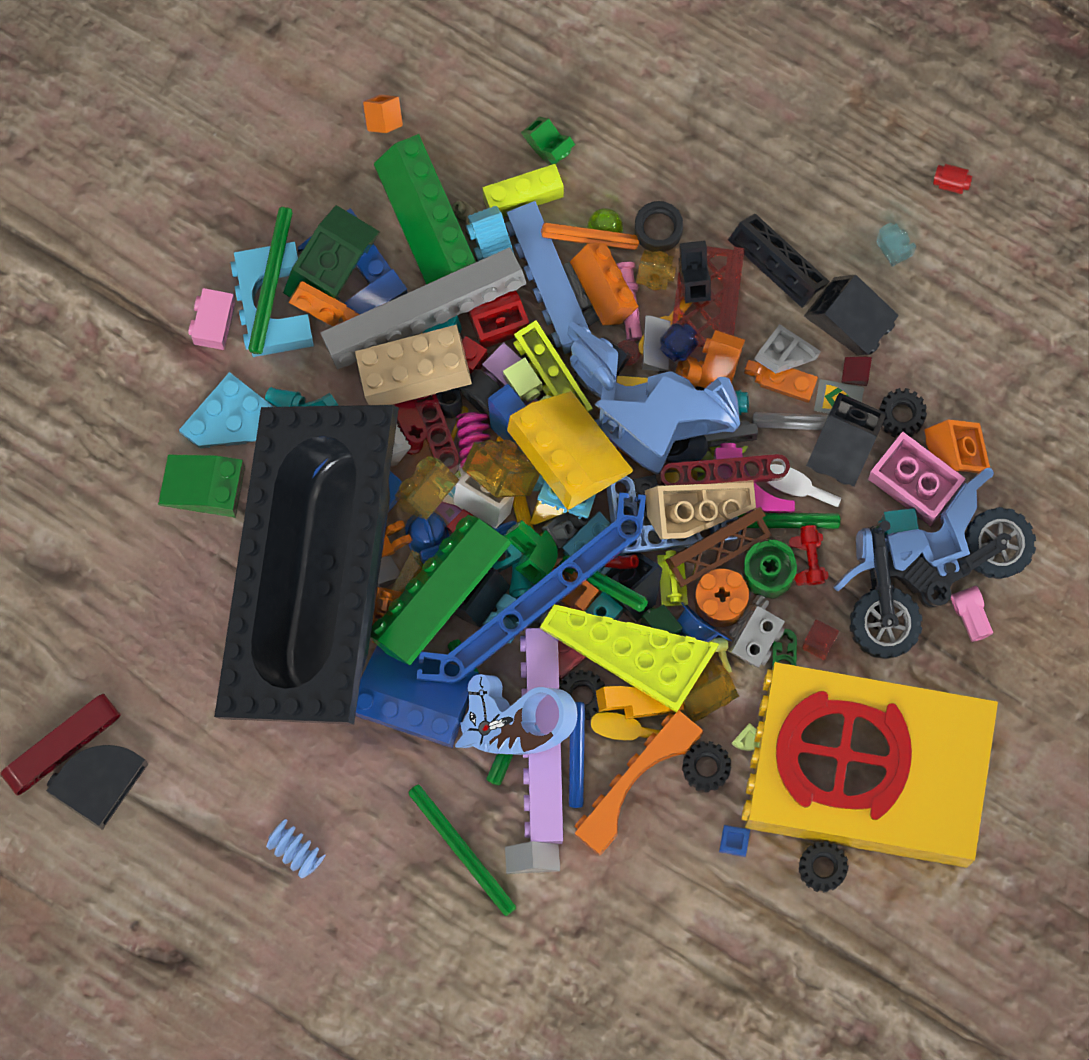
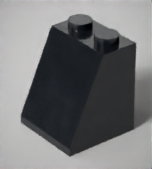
M856 274L834 277L804 315L810 322L857 356L874 353L880 345V339L892 331L895 326L894 321L899 316Z
M838 393L806 466L819 474L831 476L842 484H849L855 487L887 413L842 393Z

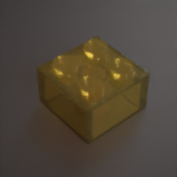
M510 440L474 442L462 467V470L496 498L530 496L540 476V473L528 457Z

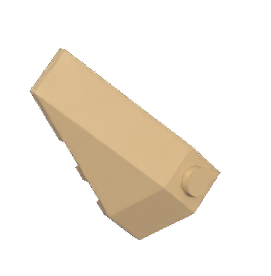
M754 482L656 486L645 490L647 517L660 540L687 538L756 508Z

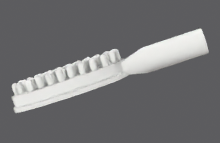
M770 465L773 473L781 474L784 472L783 465ZM793 468L789 469L787 475L782 480L767 482L775 489L789 495L798 497L809 495L835 507L839 506L842 499L812 486V482L808 477Z

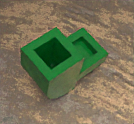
M539 116L521 132L532 149L549 165L556 164L567 157L571 152V148L576 145L570 136L561 135L550 119Z
M522 520L507 530L504 537L523 553L515 569L531 583L537 584L552 571L556 564L558 552L553 537L547 530L538 534Z

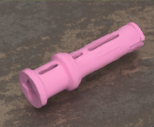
M617 263L624 280L637 302L636 292H638L639 287L635 283L633 269L635 268V263ZM637 308L624 321L626 340L628 342L641 340L643 336Z

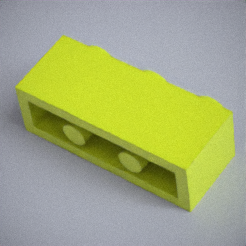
M556 164L482 187L486 208L497 206L503 217L508 216V211L536 201L538 206L564 197V186Z

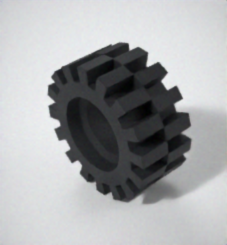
M898 388L894 393L892 391L889 392L887 397L883 398L879 408L880 411L887 413L882 424L885 427L884 431L886 433L891 432V436L894 438L902 432L912 437L915 432L918 433L926 419L927 407L926 404H923L924 399L922 396L918 398V393L915 391L910 393L908 388H905L904 391ZM897 405L908 406L912 411V418L907 422L897 421L892 413L894 407Z
M579 670L577 673L573 671L570 673V676H566L563 679L559 689L564 690L572 697V692L576 687H589L593 693V698L588 704H585V718L590 720L591 717L599 713L596 690L605 687V684L600 680V676L597 674L595 676L592 671L584 672V670Z
M703 741L698 745H693L687 751L682 766L683 776L691 787L694 786L696 788L695 790L715 791L720 786H723L728 779L731 771V759L728 757L726 749L723 750L721 745H715L711 741L709 743H704ZM703 757L712 758L717 764V771L712 776H702L696 768L699 759Z
M827 841L823 843L816 842L814 845H810L800 858L798 868L801 874L800 878L802 882L805 881L808 888L811 887L816 892L823 891L824 893L829 890H835L843 883L849 867L847 865V856L845 857L844 851L838 849L834 843L832 845L828 844L829 842ZM819 857L829 858L834 865L833 873L827 877L818 876L813 869L814 861Z

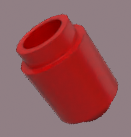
M949 164L944 166L938 165L933 185L939 186V189L963 194L964 190L969 191L973 176L968 175L969 169Z

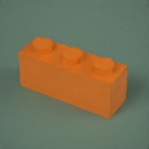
M606 243L586 244L570 261L602 325L622 324L639 307Z

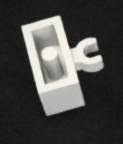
M471 467L457 482L453 503L496 529L511 513L515 493L507 489L508 479H505L503 483L496 482L498 473L494 472L490 477H487Z

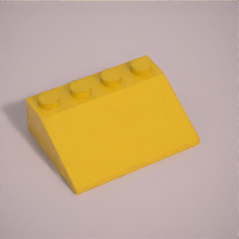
M572 391L531 403L510 415L507 428L508 433L567 510L577 506L633 472L626 460Z

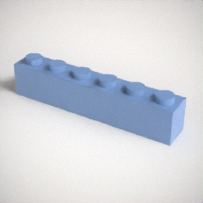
M536 201L508 211L509 221L505 222L510 237L515 236L518 241L514 246L519 259L525 258L527 265L523 268L528 281L534 280L536 288L532 289L538 303L543 302L546 310H543L542 314L547 326L552 324L555 332L551 333L556 348L561 346L565 355L572 352L571 346L574 343L568 336L570 322L572 321L577 325L582 324L587 328L588 325L552 239L542 237L541 228L544 220Z

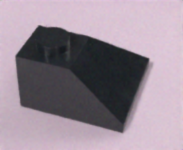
M632 553L626 555H636L638 557L639 564L636 568H611L605 575L646 598L648 604L643 611L639 612L611 597L623 607L625 615L638 622L644 612L656 605L662 568L643 554Z

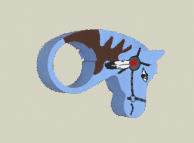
M475 675L468 684L469 710L464 721L460 722L463 735L457 741L455 747H475L489 753L512 755L534 754L546 751L561 743L574 730L577 722L576 704L573 698L564 690L537 687L528 691L510 706L508 701L502 697L503 686L497 676ZM550 695L558 705L559 719L556 727L549 734L545 735L544 733H539L541 731L535 725V715L539 702L545 696Z

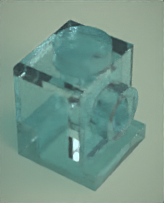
M889 223L879 230L880 233H878L876 242L892 267L914 255L917 246L915 243L909 245L910 239L903 229L900 230L897 224Z

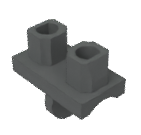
M567 512L549 520L542 527V530H547L550 533L557 549H559L589 522L590 517H581L579 519L578 516Z

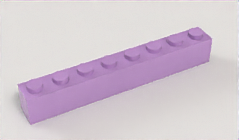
M526 628L525 636H520V652H526V662H521V678H526V688L521 689V697L537 687L559 689L558 639L540 628ZM550 695L545 696L539 702L535 715V725L540 729L541 732L539 733H544L545 735L549 734L556 727L559 719L558 705ZM561 743L546 751L523 755V758H528V768H523V784H529V795H524V811H529V822H524L525 838H530V841L554 844L563 843Z

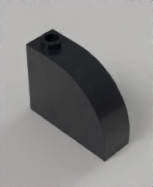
M115 745L94 746L76 754L63 766L58 774L54 773L47 783L48 789L46 791L51 797L103 830L148 766L146 759L124 747Z

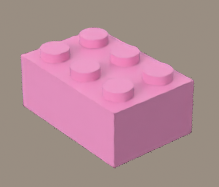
M902 432L871 470L868 480L905 508H915L916 516L929 526H932L961 485L964 484L966 478Z

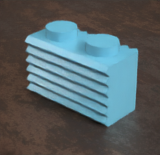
M497 206L468 216L470 224L466 225V229L470 239H475L477 247L473 248L477 262L509 247L514 253L502 213Z

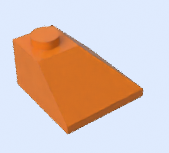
M948 419L924 429L926 446L929 452L955 471L980 473L983 469L990 468L980 423Z

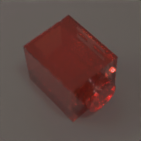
M815 619L802 649L826 660L837 639L839 630Z

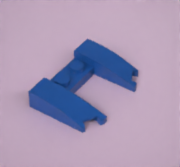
M351 208L347 210V212L357 217ZM311 237L298 246V252L304 250ZM374 243L367 254L363 253L356 265L369 285L344 304L356 313L362 314L408 293L406 286L394 269L390 268Z

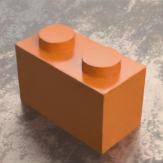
M715 330L712 339L707 337L702 351L707 355L705 361L700 360L699 362L702 367V375L697 386L706 388L718 377L729 378L732 383L745 340Z

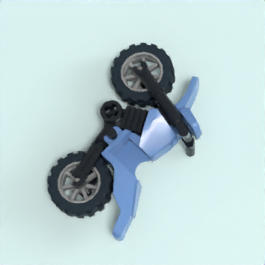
M991 468L983 469L969 482L961 485L940 513L942 527L937 532L930 533L916 529L886 535L885 538L884 533L890 529V523L886 520L875 526L862 528L861 531H858L856 535V557L860 564L844 574L833 588L839 591L860 572L870 571L872 589L864 594L853 606V612L850 614L851 625H849L850 632L854 636L852 637L854 642L860 646L863 652L875 658L889 659L898 657L911 650L912 646L918 642L919 634L922 632L921 622L923 620L922 614L918 610L920 609L918 604L913 602L909 594L894 588V585H891V577L901 581L913 594L918 592L922 605L934 608L946 604L951 598V585L955 581L969 575L973 569L978 573L981 572L985 577L1002 579L1022 572L1030 564L1032 555L1036 551V547H1034L1036 536L1031 530L1033 529L1030 522L1027 523L1021 513L1018 514L1010 508L998 507L978 514L970 522L977 509L976 490L993 476L994 472ZM998 524L997 536L987 528ZM1003 525L1008 526L1012 532L1009 534L1003 533ZM985 533L989 539L986 543L981 544L982 535ZM1014 535L1017 538V546L1009 544V540ZM1007 548L1016 551L1010 560L1005 551ZM998 553H1001L1004 562H994L993 559ZM934 590H937L939 593L936 595V599H933L931 596L934 594ZM894 606L900 610V611L897 612L896 614H895ZM871 612L875 616V620L873 623L867 624V618ZM901 615L904 618V626L898 625V617ZM874 627L875 630H879L875 638L870 634L868 628ZM891 628L903 631L898 639L895 640ZM885 630L890 639L889 643L879 641Z

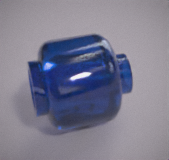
M673 323L660 337V344L662 345L660 350L673 362L677 360L685 361L698 346V341L694 337L697 332L687 323L683 326Z

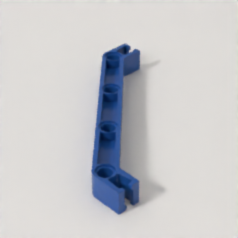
M619 492L616 521L448 655L421 652L419 654V664H424V659L441 662L440 673L423 674V669L418 668L417 680L449 684L461 681L550 610L554 604L556 605L635 542L643 528L646 495L638 494V497H635L634 502H639L637 516L624 515L623 513L624 501H626V498L629 499V493ZM625 522H632L636 527V532L632 535H627L623 533L621 525ZM568 568L574 569L577 572V579L573 582L564 580L562 576L564 570ZM509 615L515 616L519 621L518 626L514 629L506 628L503 624L505 617ZM450 662L456 663L460 668L459 673L453 677L447 676L444 672L445 666Z

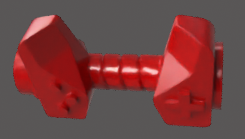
M815 525L801 527L800 536L792 537L789 541V547L807 552L809 568L795 575L794 581L798 586L820 585L825 583V580L829 577L825 568L819 567L817 549L821 546L823 535L818 533Z

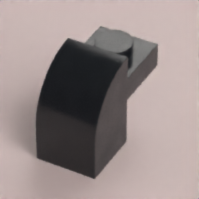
M705 240L679 243L680 258H678L685 304L711 301V279L707 268V245Z

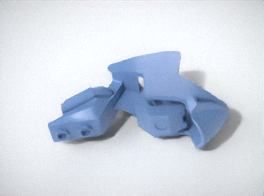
M570 322L568 336L574 342L571 346L573 354L570 357L571 366L588 388L601 398V400L595 403L600 409L599 419L595 420V422L614 445L642 467L655 474H659L675 441L720 432L733 433L739 427L738 399L729 378L718 377L704 391L696 390L688 379L670 371L650 376L646 383L635 386L621 385L616 383L618 352L613 348V345L604 338L599 339L592 335L586 326Z

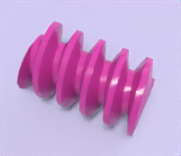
M478 412L457 415L456 418L459 420L456 422V425L460 429L457 435L461 439L458 445L462 449L459 452V456L463 459L460 462L461 468H485L488 466L486 461L493 459L491 454H485V451L492 449L490 444H484V441L491 439L489 434H483V431L490 429L488 424H482V421L489 419L488 415Z

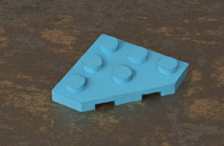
M229 372L184 423L179 432L200 449L216 445L231 446L256 442L261 407L273 406Z

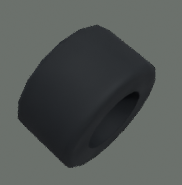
M476 369L470 374L472 384L459 387L463 396L479 412L487 414L490 418L488 398L500 390L501 387L483 371Z

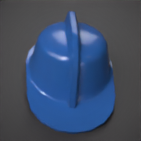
M419 511L413 514L407 520L405 526L406 535H410L412 541L409 543L411 555L415 563L421 568L423 563L420 558V552L424 549L440 545L444 539L450 537L443 518L431 511Z
M681 602L685 609L677 620L683 627L680 636H689L697 640L710 642L720 635L732 642L731 638L705 622L687 604Z

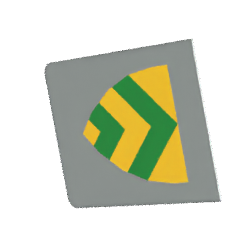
M820 379L814 411L830 413L838 393L862 402L864 388Z

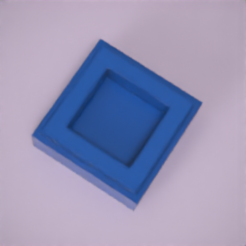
M724 825L719 853L746 857L750 829Z

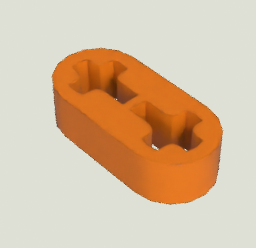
M683 354L678 361L676 374L688 379L696 388L702 375V367L696 358Z

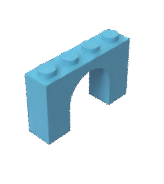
M295 242L286 243L279 278L289 276L298 260ZM270 246L234 252L235 261L230 262L233 277H238L239 285L235 286L237 301H242L243 310H239L241 325L247 326L248 334H243L246 350L249 347L257 310L254 300L257 291L263 283ZM308 314L283 319L270 318L263 353H252V356L257 357L313 347Z

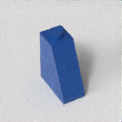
M506 384L488 398L491 429L533 466L507 431L510 415L526 407V405L513 388Z

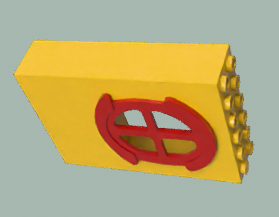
M777 662L774 663L772 670L767 669L763 683V690L767 691V695H763L758 716L763 717V720L759 721L756 727L754 742L759 743V748L755 747L754 752H752L750 768H754V774L750 773L746 786V794L750 795V800H746L741 820L746 821V829L819 842L827 841L830 844L834 843L841 846L968 868L973 863L976 857L998 706L997 701ZM830 714L843 715L844 724L839 747L833 748L802 741L801 736L804 729L816 719ZM855 718H863L881 731L889 745V754L887 756L856 752L850 748ZM800 753L832 757L837 760L834 788L831 792L821 790L806 778L798 763V755ZM854 761L885 768V778L872 790L853 796L845 795L843 792L848 762Z

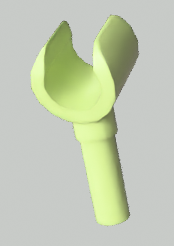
M723 637L714 638L710 642L719 644L715 652L719 653L726 674L730 673L732 669L726 653L728 641Z

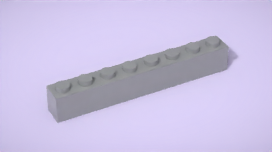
M509 247L320 333L336 368L340 369L357 361L355 351L420 334L439 323H444L459 314L469 312L479 305L491 302L510 291H515L521 286L526 285L523 271Z

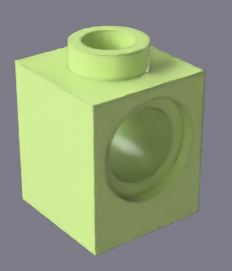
M526 358L521 359L503 371L505 381L513 388L523 402L525 400L527 402L533 401L541 394L542 382Z

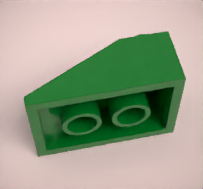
M168 455L158 505L236 518L245 472L243 460L213 455Z

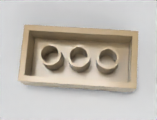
M457 325L355 351L363 391L368 405H393L472 384Z

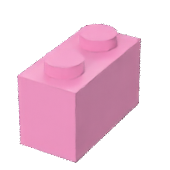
M202 289L201 296H197L194 311H197L196 319L191 320L189 326V335H191L194 345L220 350L225 349L235 306L233 294Z

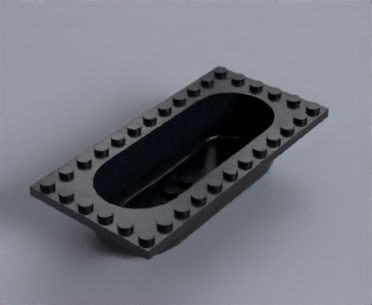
M395 405L261 407L215 718L354 725L361 673L368 656L390 503L389 475L399 407ZM327 459L319 472L313 477L315 470Z

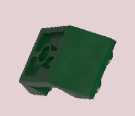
M335 205L320 222L293 266L283 294L291 297L300 282L303 281L339 301L338 295L363 253L367 254L380 231Z

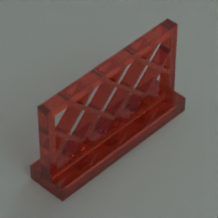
M707 246V254H709L707 256V265L714 273L710 276V279L713 280L717 277L723 284V289L717 294L711 291V301H706L702 305L694 302L693 304L696 309L688 315H685L679 307L680 303L684 301V296L681 297L682 288L678 270L670 343L704 347L706 340L700 333L710 325L714 330L734 336L744 248L734 247L731 250ZM715 255L727 256L726 265L719 270L710 261ZM722 295V300L720 302L718 297ZM714 301L720 308V314L711 319L703 308ZM700 312L708 322L697 330L689 318ZM678 314L682 317L680 321H678ZM719 320L718 326L714 323ZM684 322L694 332L687 338L676 336L677 327Z

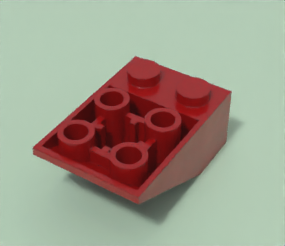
M516 290L510 291L491 302H486L467 312L478 343L484 348L515 338V333L530 324Z

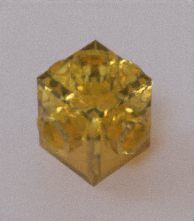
M644 250L640 260L636 284L647 286L652 290H666L668 282H674L677 267L672 266L674 257L662 251L651 252Z

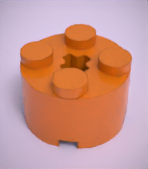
M715 569L702 576L696 588L694 602L698 615L708 624L715 627L733 625L746 610L749 599L748 586L738 572L729 569ZM718 594H723L726 597L725 602H720Z

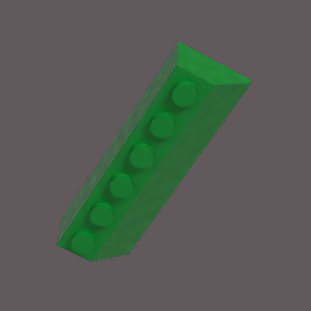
M418 134L395 143L374 162V167L427 285L474 264L476 261L420 135Z
M467 515L457 523L456 529L450 537L441 542L439 550L435 555L425 561L420 573L407 583L405 591L400 597L390 603L389 610L385 615L372 625L370 639L387 655L411 665L510 546L511 542L477 517Z

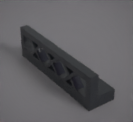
M753 214L741 221L728 238L731 244L801 308L805 307L813 296L830 282L757 214ZM809 277H812L817 282V284L814 281H812Z

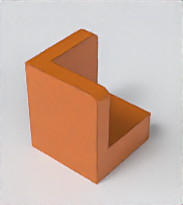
M378 95L363 102L368 131L388 133L402 127L403 123L398 96Z
M576 572L572 573L569 582H573L577 579L578 576ZM585 581L561 601L572 609L585 611L596 600L599 590L588 581Z

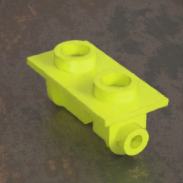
M670 550L665 552L666 555H657L658 564L662 568L660 579L661 604H664L666 607L682 605L681 602H684L688 605L686 585L680 588L665 559L676 554V551ZM683 563L677 566L683 579H686Z

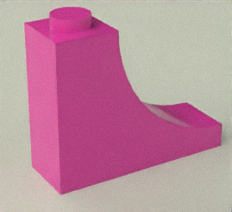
M722 443L720 448H715L714 459L743 457L742 448H736L734 443ZM723 465L717 469V473L721 478H729L732 474L728 466ZM744 465V472L746 473V475L750 476L746 469V466ZM754 483L756 508L761 507L764 513H793L795 511V501L772 496Z

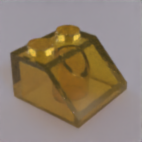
M427 456L417 464L414 473L401 483L395 498L402 511L427 520L458 483L459 479L439 459Z
M714 656L711 657L683 702V711L693 722L707 717L708 714L722 706L728 705L732 700L739 697L729 672Z

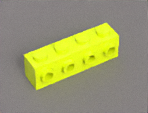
M537 320L515 333L516 341L513 344L521 356L527 355L530 360V366L536 375L541 377L544 382L542 390L545 395L553 397L572 391L588 413L592 411V406Z

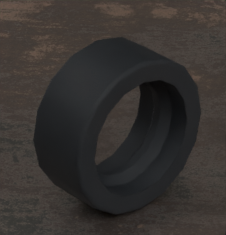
M653 201L645 204L638 211L635 218V235H637L639 244L646 250L654 253L673 249L679 243L683 233V218L679 210L665 201ZM664 214L670 217L674 224L672 235L664 240L649 238L644 231V222L650 215Z

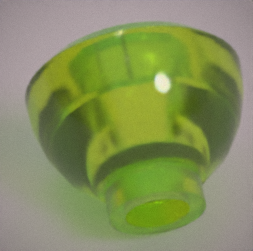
M602 208L592 213L589 217L587 228L622 233L623 223L617 212L608 208Z

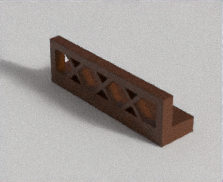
M758 507L665 559L680 588L750 549L754 544L771 537L772 535L762 519L766 516L762 508ZM754 522H757L763 533L756 539L745 536L747 526ZM730 536L740 538L738 547L733 552L722 549L725 539ZM744 540L750 541L749 543L743 545ZM707 549L717 551L715 562L712 564L700 562L702 552ZM721 552L728 554L720 559ZM684 562L695 564L692 575L683 579L677 566ZM699 565L705 567L698 571Z

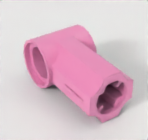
M977 586L951 594L954 610L958 616H961L971 642L985 639L993 634L983 609V597Z

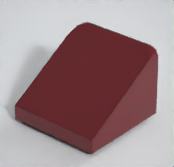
M845 357L841 383L867 386L872 357Z

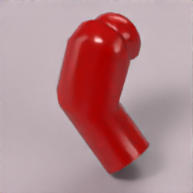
M636 555L616 556L603 567L616 569L636 568L639 560Z

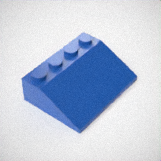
M377 645L360 680L355 716L453 748L461 727L460 722L463 721L469 704V681L473 676L479 675V673L472 671L461 681L453 684L417 680L418 668L423 669V674H439L441 662L424 659V664H419L418 655L413 663L408 665L387 655ZM448 663L444 668L445 674L450 677L456 676L460 670L459 666Z

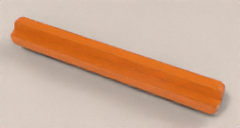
M543 223L541 228L542 237L585 244L606 243L607 247L636 250L639 245L637 235L553 223Z

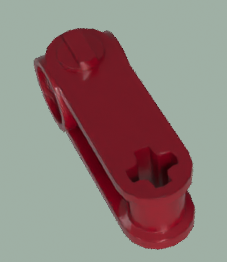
M413 400L393 404L399 407L397 427L400 428V432L406 437L405 440L411 445L406 454L416 455L423 448V442L427 437V429Z

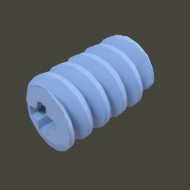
M284 819L268 837L269 840L266 847L269 850L276 848L274 854L277 857L284 855L283 863L288 864L292 862L290 869L292 871L300 869L298 876L304 878L321 864L326 855L320 858L316 857L319 848L317 847L310 851L311 841L308 840L302 844L303 834L300 833L294 837L295 827L292 826L286 830L285 826L288 820Z

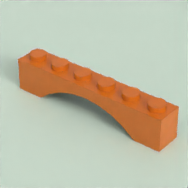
M678 710L675 714L670 712L661 723L663 729L658 735L655 733L650 735L644 743V746L647 748L641 755L636 753L627 763L629 769L622 776L619 773L609 785L612 789L606 796L601 794L592 805L594 808L593 812L588 817L584 814L574 826L577 829L575 835L599 856L603 854L617 837L621 806L635 781L657 763L674 756L686 754L703 735V730L681 711Z

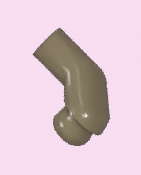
M456 201L452 206L453 212L466 222V225L470 224L468 216L478 213L475 208L465 201Z

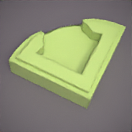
M749 723L732 742V745L745 751H753L755 747L759 748V743L754 742L756 728Z

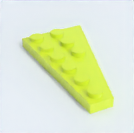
M555 604L540 626L541 630L676 713L719 646L718 643H709L689 636L684 637L635 623L621 622L610 617L596 616L585 611Z

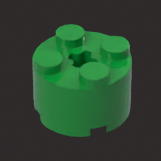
M778 540L759 542L754 544L746 554L742 570L743 579L748 589L755 595L775 599L786 593L792 586L797 572V562L792 549L785 543ZM771 565L774 567V570L770 573L766 572L765 569Z

